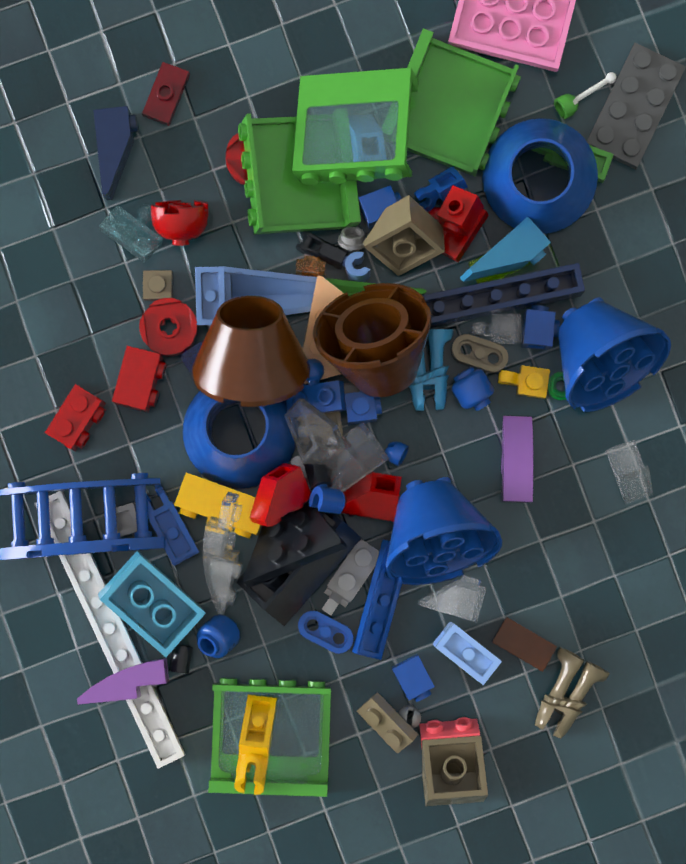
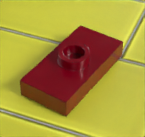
M162 62L142 112L143 117L170 126L188 81L189 71Z

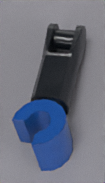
M311 439L307 443V447L299 450V456L305 467L312 490L309 498V507L318 508L319 512L340 514L345 507V496L341 490L330 488L332 482L325 462L323 446L318 440Z

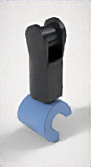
M303 231L302 236L304 238L295 247L299 252L319 259L340 270L342 267H345L346 276L350 281L366 282L370 278L369 268H354L355 265L362 264L364 252H353L348 256V251L326 242L310 232ZM313 243L320 245L317 252L311 249Z

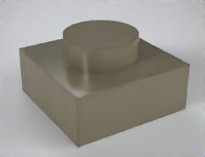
M172 270L143 271L144 301L173 298Z

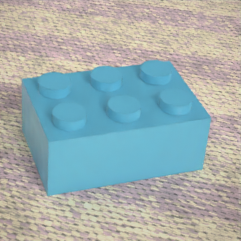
M138 550L98 593L100 601L165 657L172 652L206 614L197 602Z

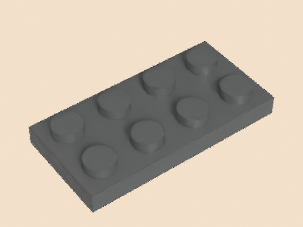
M634 43L587 139V143L590 146L613 153L612 159L636 170L686 66Z

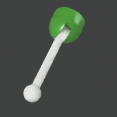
M609 72L605 79L576 97L571 94L561 95L554 100L556 111L566 120L578 110V102L608 83H615L617 75Z

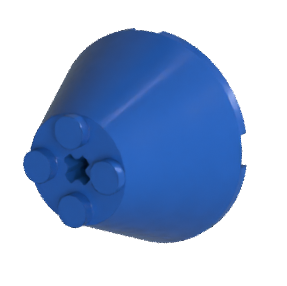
M601 297L593 299L578 309L576 307L570 308L562 316L564 321L559 328L558 339L567 402L574 410L580 407L583 412L596 411L625 399L642 387L639 382L650 372L652 375H655L670 353L671 341L663 330L604 302Z
M442 477L425 483L422 480H415L406 485L407 490L398 499L386 560V570L391 579L397 577L400 583L408 585H424L450 580L464 575L463 569L476 563L478 567H481L494 558L502 547V538L500 532L451 483L450 478Z

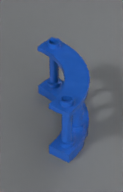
M148 473L130 474L131 479L25 486V482L8 483V489H1L0 496H11L14 541L11 542V547L0 548V560L165 548L164 536L152 537V531H149L146 486L161 484L160 478H148ZM115 487H134L137 532L134 533V538L121 539L120 533H117ZM103 488L105 534H103V540L87 541L86 535L83 536L81 489ZM69 490L71 536L69 537V542L54 543L50 530L48 492ZM37 494L39 539H36V545H29V540L25 539L23 495Z

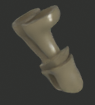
M562 647L559 648L557 653L562 669L551 692L545 694L544 699H541V705L535 720V726L543 730L550 720L553 711L560 713L562 716L553 732V736L560 739L566 735L576 718L583 712L580 709L587 705L583 699L592 685L596 682L605 681L610 674L603 668L586 661L581 676L570 697H564L584 659Z

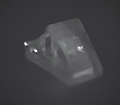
M635 440L606 450L625 504L653 495L650 470L648 466L644 467Z

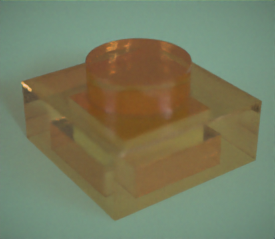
M305 256L303 259H297L296 275L312 277L319 275L325 278L326 261H320V258L315 256Z

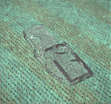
M228 492L224 497L219 518L211 516L205 525L203 540V563L206 583L217 613L221 615L225 614L228 606H233L235 603L237 589L233 588L234 579H239L243 565L242 562H238L240 551L233 550L237 533L232 532L234 522H239L242 505H238L240 494Z

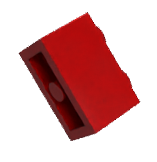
M127 346L112 402L116 405L149 413L150 407H155L158 400L159 391L155 390L158 379H163L166 370L163 356L158 353Z

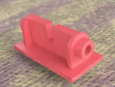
M461 717L454 721L443 722L431 720L427 723L419 724L421 750L422 740L480 735L477 718Z

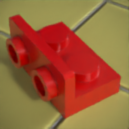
M75 384L45 433L75 452L78 447L82 449L91 436L88 431L93 423L98 424L106 412V409L103 407L106 402Z

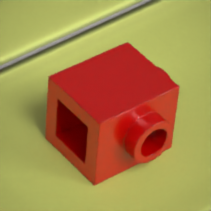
M453 185L438 211L437 217L443 225L442 228L452 235L461 233L469 236L484 206L478 195Z

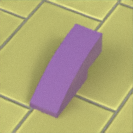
M503 416L501 502H533L532 417Z
M167 658L137 664L108 676L78 697L77 704L128 700L141 697L140 686L166 684L169 682Z

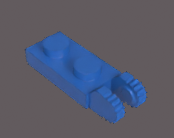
M162 484L154 485L155 491L164 505L155 510L149 495L146 494L148 519L157 536H164V549L173 566H176L200 553L176 506H174V502L170 501Z

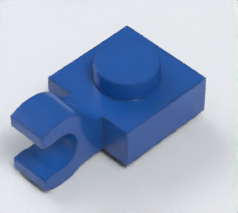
M452 166L429 179L430 185L416 190L414 195L419 201L427 197L419 205L428 212L434 208L438 198L442 201L446 199L453 185L461 189L468 187L464 178Z

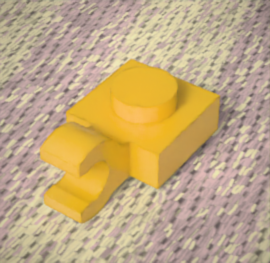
M521 365L519 373L501 370L498 376V384L517 386L516 395L545 399L547 397L550 369Z

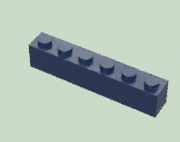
M575 263L422 296L430 308L432 316L430 328L524 309L534 305H543L581 297L585 292L580 265Z

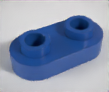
M315 610L305 612L299 619L298 629L304 638L333 653H344L351 648L353 633L346 625ZM311 619L316 620L319 624L318 629L314 631L310 630L307 626L308 621ZM336 633H342L345 640L343 643L337 644L334 642L333 636Z

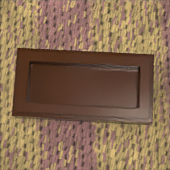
M505 617L491 641L542 672L557 648L556 645L508 617Z

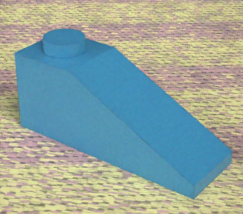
M526 217L472 265L460 279L466 282L519 270L529 262L534 266L546 255L543 249L551 242L533 221Z

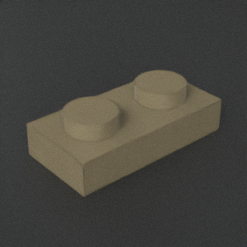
M378 692L357 710L359 715L397 754L418 736L417 732Z

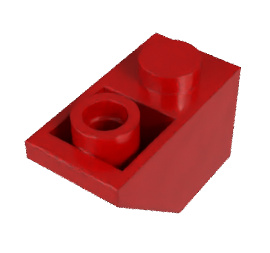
M283 463L261 478L250 514V519L253 523L266 527L276 525L281 521V517L289 512L299 510L304 506V502L309 500L311 491L300 466Z
M372 472L341 488L345 496V507L341 513L394 522L402 477Z

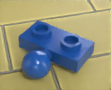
M308 359L310 364V378L306 379L308 385H304V388L298 394L286 400L288 417L294 418L346 410L343 381L320 383V379L324 375V366L317 359Z

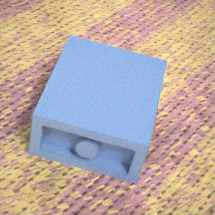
M452 622L446 625L433 642L435 648L482 685L486 683L502 662Z

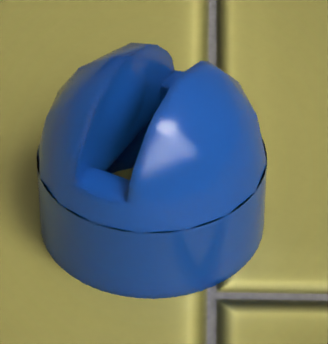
M398 441L390 442L385 449L386 459L399 467L408 453L409 446Z

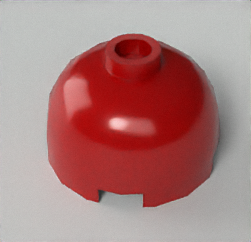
M181 200L155 202V205H151L153 227L161 237L172 240V245H189L190 239L198 238L208 224L209 207L207 202L194 200V206H191V203H184Z

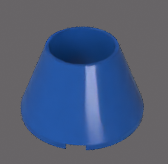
M530 119L520 122L503 132L488 151L489 158L483 171L485 196L495 214L513 228L519 225L526 217H529L543 234L553 233L573 224L584 214L592 202L598 181L595 156L584 137L565 123L552 119ZM547 148L553 150L562 157L567 165L569 174L567 187L559 196L551 200H531L522 195L514 185L512 179L513 166L523 153L531 149Z
M199 391L189 404L184 417L183 441L191 462L206 478L229 488H252L260 485L261 478L283 463L289 462L297 444L298 423L296 417H288L286 400L271 405L257 406L256 408L264 414L266 421V430L262 441L255 449L246 454L229 455L221 452L216 447L212 437V426L216 416L222 409L231 404L240 403V401L224 399V403H221Z

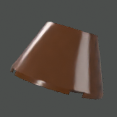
M393 283L370 284L364 286V291L350 296L346 292L330 302L322 310L315 322L313 337L319 353L357 389L368 396L387 397L405 390L415 380L431 327L432 316L424 297L416 290Z
M241 296L224 302L218 308L193 363L192 376L196 387L213 400L224 403V399L240 401L243 407H257L279 403L298 394L304 388L306 379L310 378V364L282 307L277 302L261 296Z

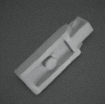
M361 539L349 552L327 585L328 587L324 593L329 596V599L322 610L330 616L339 603L346 608L376 566L379 551Z

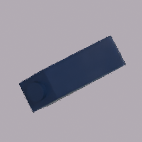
M128 106L93 110L101 187L106 201L113 199L134 143L133 132H138L136 114L131 115Z

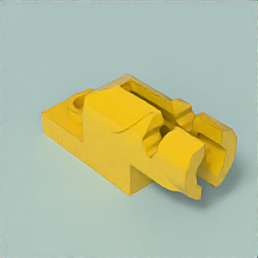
M248 695L234 783V788L240 793L245 792L246 772H250L251 764L256 767L254 795H260L264 792L273 738L277 698Z

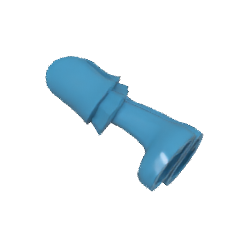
M453 329L429 330L430 371L426 372L425 354L423 351L417 376L409 386L415 411H424L425 395H423V390H435V394H433L435 409L443 410L445 408L447 381L449 375H446L449 366H443L444 345L453 338Z

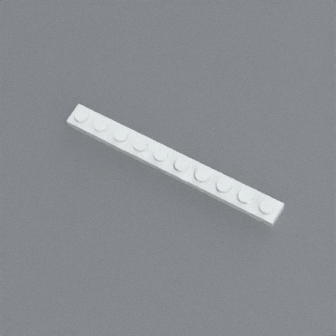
M59 491L49 496L51 538H54V543L69 542V537L71 536L70 506L63 491ZM92 553L59 555L113 674L143 663L124 621L99 600L98 593L105 587L106 583ZM140 686L141 697L126 701L159 769L184 757L186 754L154 686Z

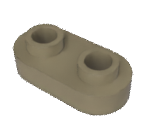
M470 334L458 336L452 344V355L459 363L473 366L489 373L500 372L508 363V352L500 344ZM468 345L471 348V353L468 355L462 354L461 346ZM490 354H495L498 357L496 364H491L488 361Z

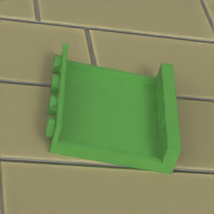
M423 28L407 67L412 68L418 79V92H411L407 151L448 167L453 166L456 170L476 177L478 169L484 171L489 154L485 152L488 144H493L499 134L500 128L495 127L499 117L505 119L511 102L506 101L509 91L515 93L521 76L516 75L519 65L515 64L512 69L434 39V32ZM393 102L382 129L384 141L396 146L398 102Z
M348 109L336 110L333 115L307 116L304 165L354 162ZM246 114L242 123L238 125L239 140L244 141L245 152H242L241 162L242 168L247 169L248 180H245L244 188L246 198H250L251 209H248L249 226H253L254 235L344 229L346 227H356L361 222L356 180H348L342 184L319 182L317 185H306L301 183L292 172L297 117L251 119V114Z

